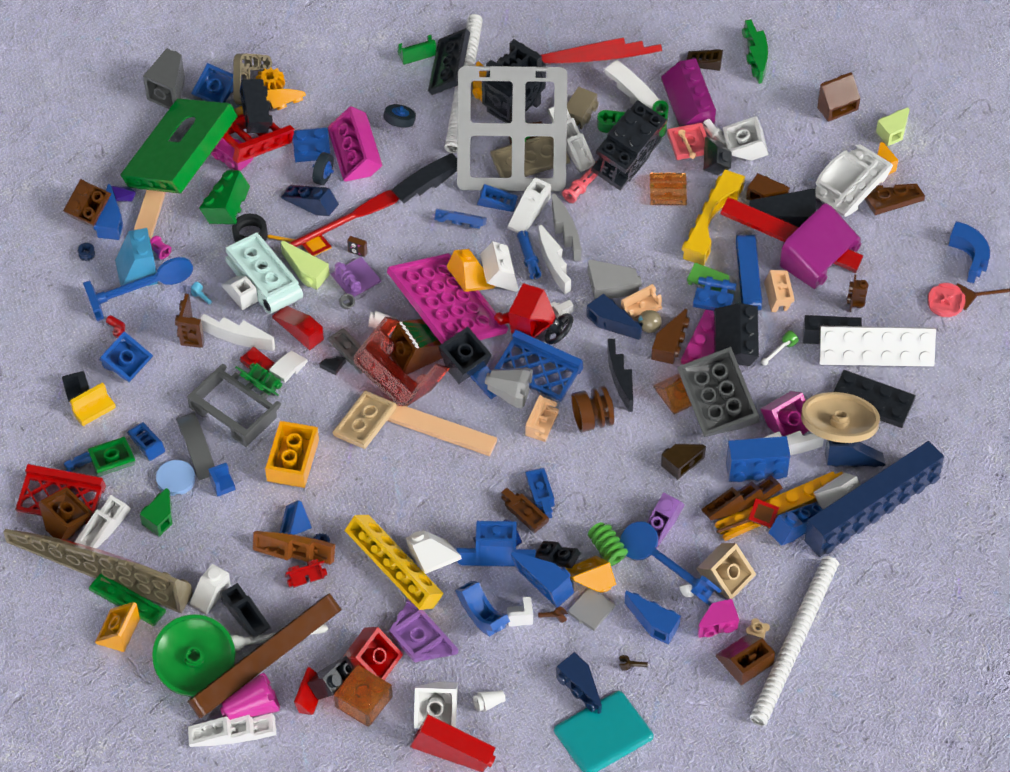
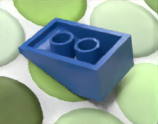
M514 551L511 553L517 571L556 608L561 606L575 593L572 586L574 583L570 579L571 575L564 567L560 568L555 563Z

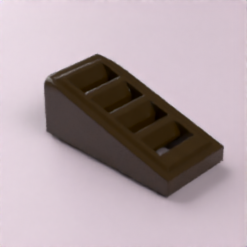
M723 50L688 51L686 60L694 57L698 62L699 68L720 71Z

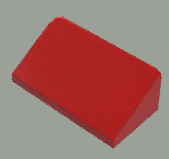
M310 667L306 669L294 703L299 713L313 715L319 700H317L307 684L317 674Z

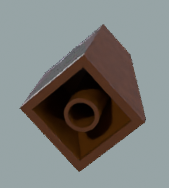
M423 319L398 322L385 348L403 376L442 359L438 349L441 342Z

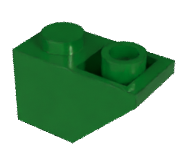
M168 488L162 493H158L154 500L148 506H145L140 513L142 525L158 537L173 524L172 501Z

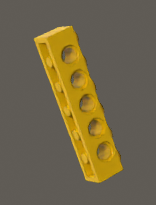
M354 515L344 531L419 610L434 609L444 593L370 515Z

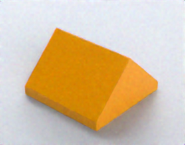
M132 602L110 609L95 643L125 652L140 620L137 604Z

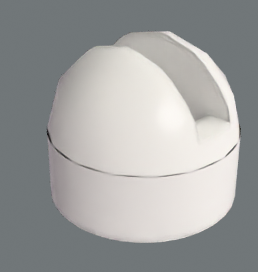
M690 583L679 586L683 596H694L690 592L692 590Z

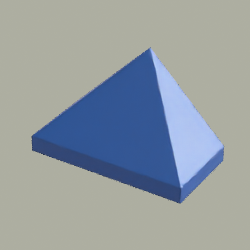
M298 500L286 506L279 533L296 535L312 528L301 501Z

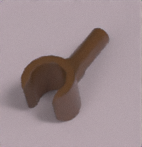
M559 606L554 611L538 613V617H556L559 622L563 623L567 621L564 614L568 613L563 607Z

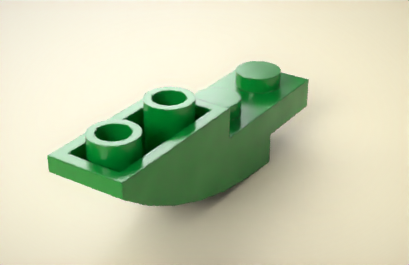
M752 19L745 20L742 35L747 39L749 49L746 60L748 65L752 67L753 77H756L758 84H761L767 68V39L764 30L756 31Z

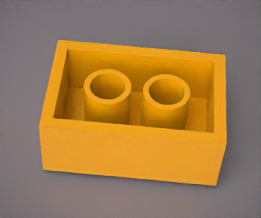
M285 421L279 422L265 467L267 482L305 488L319 442L318 427Z

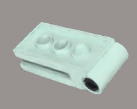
M258 233L226 247V253L228 254L225 257L226 263L236 275L246 276L257 290L258 302L263 305L268 314H272L303 298V292L298 285V281Z

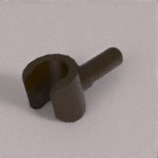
M627 655L619 657L620 662H626L619 664L620 669L623 671H627L634 666L648 667V662L630 661Z

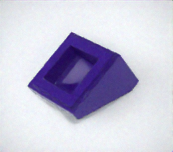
M111 186L116 201H133L136 194L133 189L128 186Z

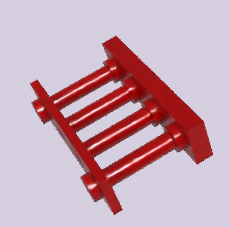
M244 114L238 115L222 138L234 148L232 160L240 163L292 143L295 129L291 125L279 128L273 122L272 126L269 127L273 132L256 133L259 137L252 138L243 130L246 129ZM237 133L246 142L239 144L230 134Z

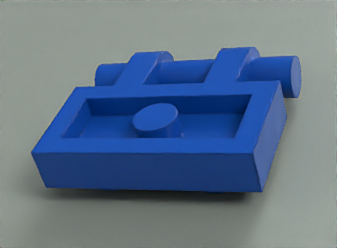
M709 276L707 278L699 277L698 284L705 285V288L697 287L693 307L714 311L715 308L732 305L734 294L727 292L728 290L735 291L736 283H731L725 279L723 281L715 280ZM711 287H717L722 289L721 292L711 290Z

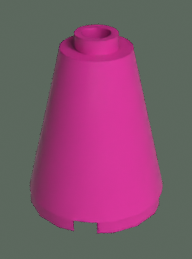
M265 673L259 674L223 701V707L220 708L223 717L227 716L231 720L246 715L255 717L280 711L274 689L272 690L270 686L271 683Z

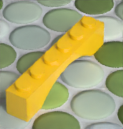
M724 170L722 176H718L715 189L712 188L710 191L709 201H705L702 214H698L696 218L695 228L692 227L690 229L689 239L683 243V259L705 265L711 253L712 243L708 231L709 224L715 214L723 208L727 197L738 200L744 188L745 176L728 170Z

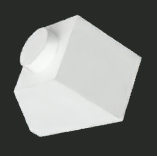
M843 473L813 493L823 510L860 486L857 476Z
M212 564L201 576L190 605L207 615L221 598V592L231 586L229 573Z

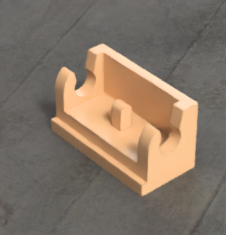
M770 270L764 282L771 312H777L778 308L783 306L784 311H787L791 303L795 301L788 271Z
M651 284L622 299L621 309H624L634 321H638L639 315L643 311L653 310L657 312L661 310L662 297L660 294L656 296V288Z
M539 395L525 425V436L546 442L559 414V409L555 408L557 406L555 401Z

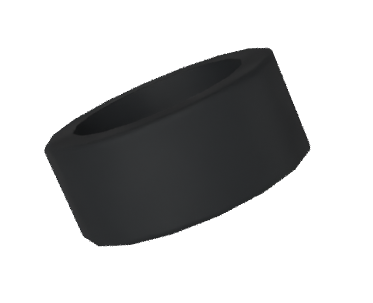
M243 214L237 217V223L232 225L235 242L248 237L239 233L246 226L260 228L261 231L258 234L264 241L267 240L266 221L257 214Z

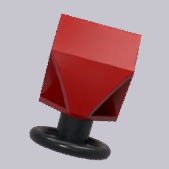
M522 283L508 312L511 334L518 330L535 338L547 328L545 342L549 345L561 341L573 325V316L571 314L565 313L559 317L555 316L544 289ZM555 333L556 337L550 339L551 334Z

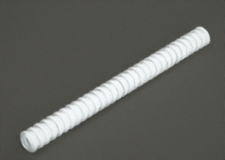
M471 14L467 18L466 28L470 31L464 66H475L483 22L482 17L477 14ZM458 86L454 90L444 146L445 150L449 153H457Z
M831 556L822 557L815 576L806 592V596L799 607L797 616L794 618L790 631L769 673L767 682H765L755 708L752 710L750 719L757 725H767L777 699L791 672V668L814 621V617L839 566V562Z

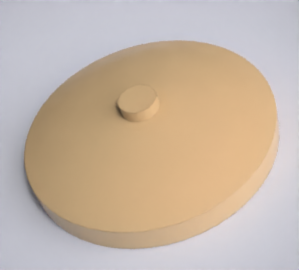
M827 392L814 395L805 401L802 407L801 419L804 426L810 432L823 439L840 443H854L867 440L875 435L879 428L880 415L871 403L858 396L840 392Z

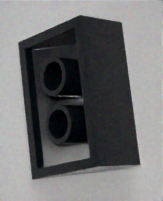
M738 303L714 309V353L731 347L739 365L750 367L759 357L758 306Z

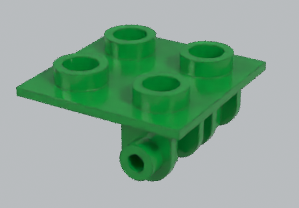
M252 363L248 373L237 366L235 367L241 371L239 374L241 377L253 383L261 391L268 395L274 393L279 396L275 391L282 387L281 380L271 372L268 373V370L261 367L258 363Z

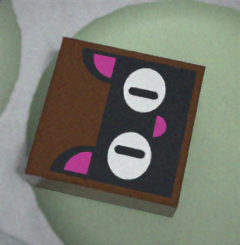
M349 236L347 240L348 252L365 257L368 253L367 241Z

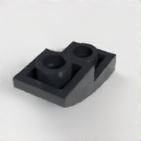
M543 541L536 552L535 558L555 563L559 567L572 569L581 553L578 548L562 547L559 542Z

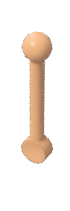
M679 130L678 136L682 137L690 153L689 157L691 159L696 158V153L692 151L685 137V130Z

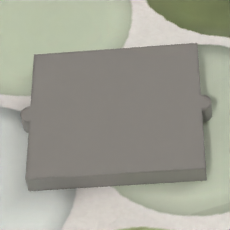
M588 588L568 610V614L577 619L580 624L583 623L595 631L616 605L606 599L603 594L600 595L593 589Z

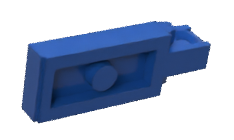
M437 208L434 220L442 223L446 220H452V224L462 225L467 223L470 224L469 227L480 229V226L486 225L487 218Z
M545 468L526 471L525 477L535 506L540 510L542 509V512L549 519L553 518L551 507H555L554 495Z

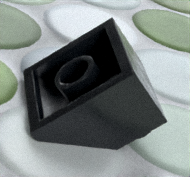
M468 326L438 347L447 371L458 384L486 366L492 356Z

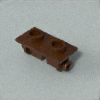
M854 274L853 282H849L846 303L850 304L849 312H851L852 307L860 309L866 303L869 285L866 280H856V274Z

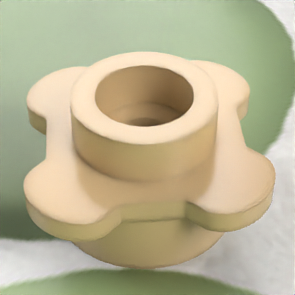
M754 618L751 620L750 627L746 628V633L764 639L766 631L770 630V626Z

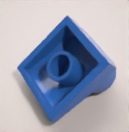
M207 63L191 94L205 101L225 103L229 95L233 93V74Z
M124 331L99 360L106 370L115 372L129 383L150 361L153 355Z

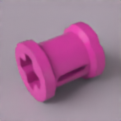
M154 236L150 239L152 250L159 259L163 260L170 255L171 247L163 243L160 236Z

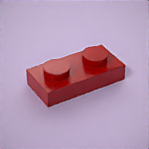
M252 347L240 357L241 363L247 368L252 363H258L261 367L268 370V373L275 364L255 347Z

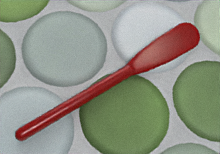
M387 190L358 206L351 213L289 244L298 247L355 218L363 217L398 202L399 199L392 190Z

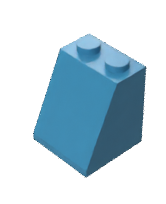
M147 228L129 231L115 259L120 286L156 274Z

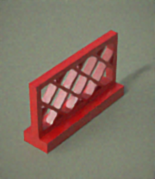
M27 464L25 470L26 477L15 510L17 512L42 516L39 502L36 501L33 495L44 490L47 497L51 496L45 488L53 484L58 486V491L66 487L68 489L75 488L78 491L76 496L78 498L81 497L85 505L95 513L101 494L105 491L106 484L101 477ZM30 480L37 481L41 485L33 491H30L28 488ZM90 491L96 492L94 499L89 502L85 500L83 495ZM30 497L35 502L29 508L22 507L23 502Z

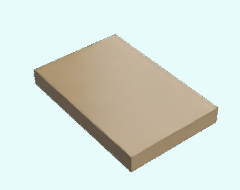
M364 391L335 428L333 435L366 449L396 410L397 405L385 398Z

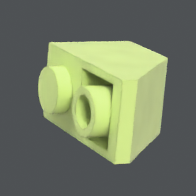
M908 107L878 120L876 133L887 146L903 140L910 111Z

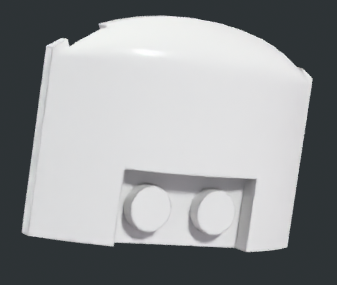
M861 144L856 145L857 149L850 152L845 150L835 157L824 168L816 181V199L822 203L829 204L844 217L859 209L858 205L880 182L883 183L893 167L892 163Z

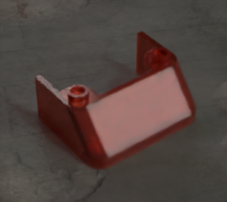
M385 316L355 353L353 360L354 364L396 405L406 407L431 392L450 368L445 365L435 364L428 374H422L415 381L412 380L389 358L395 349L394 341L389 337V334L400 321Z

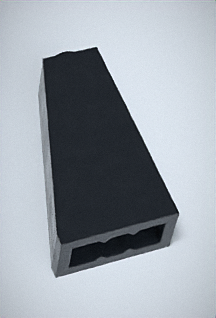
M807 189L750 200L749 206L800 227L816 212L815 189Z

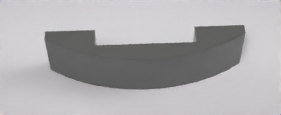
M195 413L176 418L198 481L209 478L208 469L215 467Z

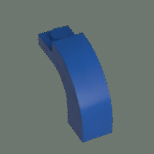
M956 221L948 246L963 250L971 257L972 265L967 282L974 284L976 277L980 278L982 271H987L990 247L985 237L978 230Z
M471 580L455 589L468 616L485 635L490 637L506 627L505 624L510 622L507 614L500 613L492 607L479 582Z

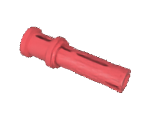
M592 167L580 179L574 180L568 189L563 190L562 195L567 202L575 203L577 197L580 194H584L586 187L598 176L591 171Z

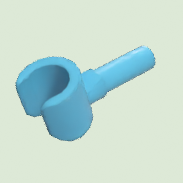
M194 282L191 286V294L195 297H201L210 305L212 301L201 292L203 286L199 282Z

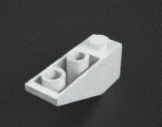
M538 178L533 179L525 190L508 224V229L517 233L523 231V234L524 230L527 231L551 198V184Z

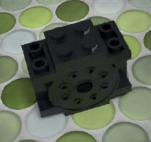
M513 39L509 43V54H504L503 57L497 60V63L490 60L486 63V66L546 67V63L542 61V56L538 52ZM486 71V77H490V71ZM536 71V78H546V72ZM482 81V104L487 107V112L504 123H511L512 82ZM528 81L525 84V112L532 105L537 108L541 104V92L546 88V82Z
M637 100L607 134V138L596 150L595 154L599 158L591 171L621 191L627 182L632 180L649 159L652 151L661 142L662 137L659 136V132L667 123V119Z

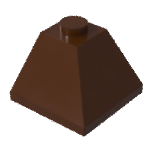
M67 487L39 502L45 530L52 537L63 540L72 537L94 514Z

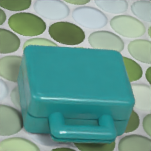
M615 691L600 700L602 704L600 714L597 713L598 709L591 712L585 708L554 727L555 735L582 772H598L652 741L654 738L652 730L621 691Z

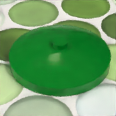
M197 614L178 617L169 622L160 631L154 642L152 652L154 670L159 680L169 690L182 696L193 697L234 666L235 646L231 635L222 624L210 617Z

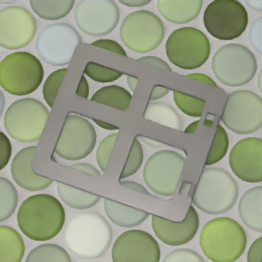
M461 67L458 71V187L461 190H481L483 185L486 184L503 191H525L534 179L526 178L524 175L525 138L527 136L553 137L554 139L553 177L538 179L551 184V191H562L566 187V69L563 67ZM479 71H490V77H479ZM536 71L547 72L546 78H536ZM472 81L512 82L511 123L471 122ZM528 81L554 83V122L552 124H531L525 122V84ZM472 136H510L512 138V175L510 178H478L470 176V138Z

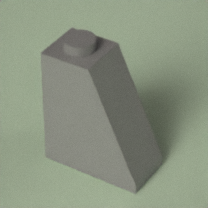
M588 260L587 272L594 300L602 294H605L608 298L630 296L638 292L639 287H642L641 277L637 276L635 268Z

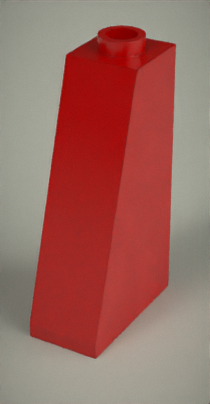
M429 714L417 730L410 746L413 749L480 772H484L487 766L491 768L496 758L493 755L496 747Z

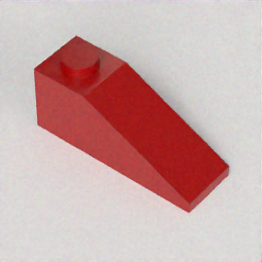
M289 306L280 309L272 315V318L309 350L324 340L323 326L310 315Z

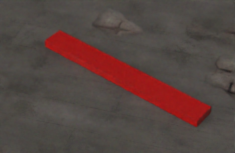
M727 197L720 212L725 217L783 242L799 228L730 197ZM848 249L833 264L856 273L863 255Z

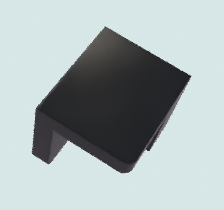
M84 371L62 376L68 402L89 390Z

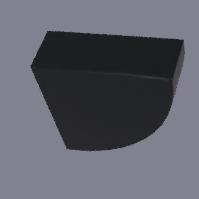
M341 356L330 359L326 358L319 365L320 368L336 375L346 363V358Z

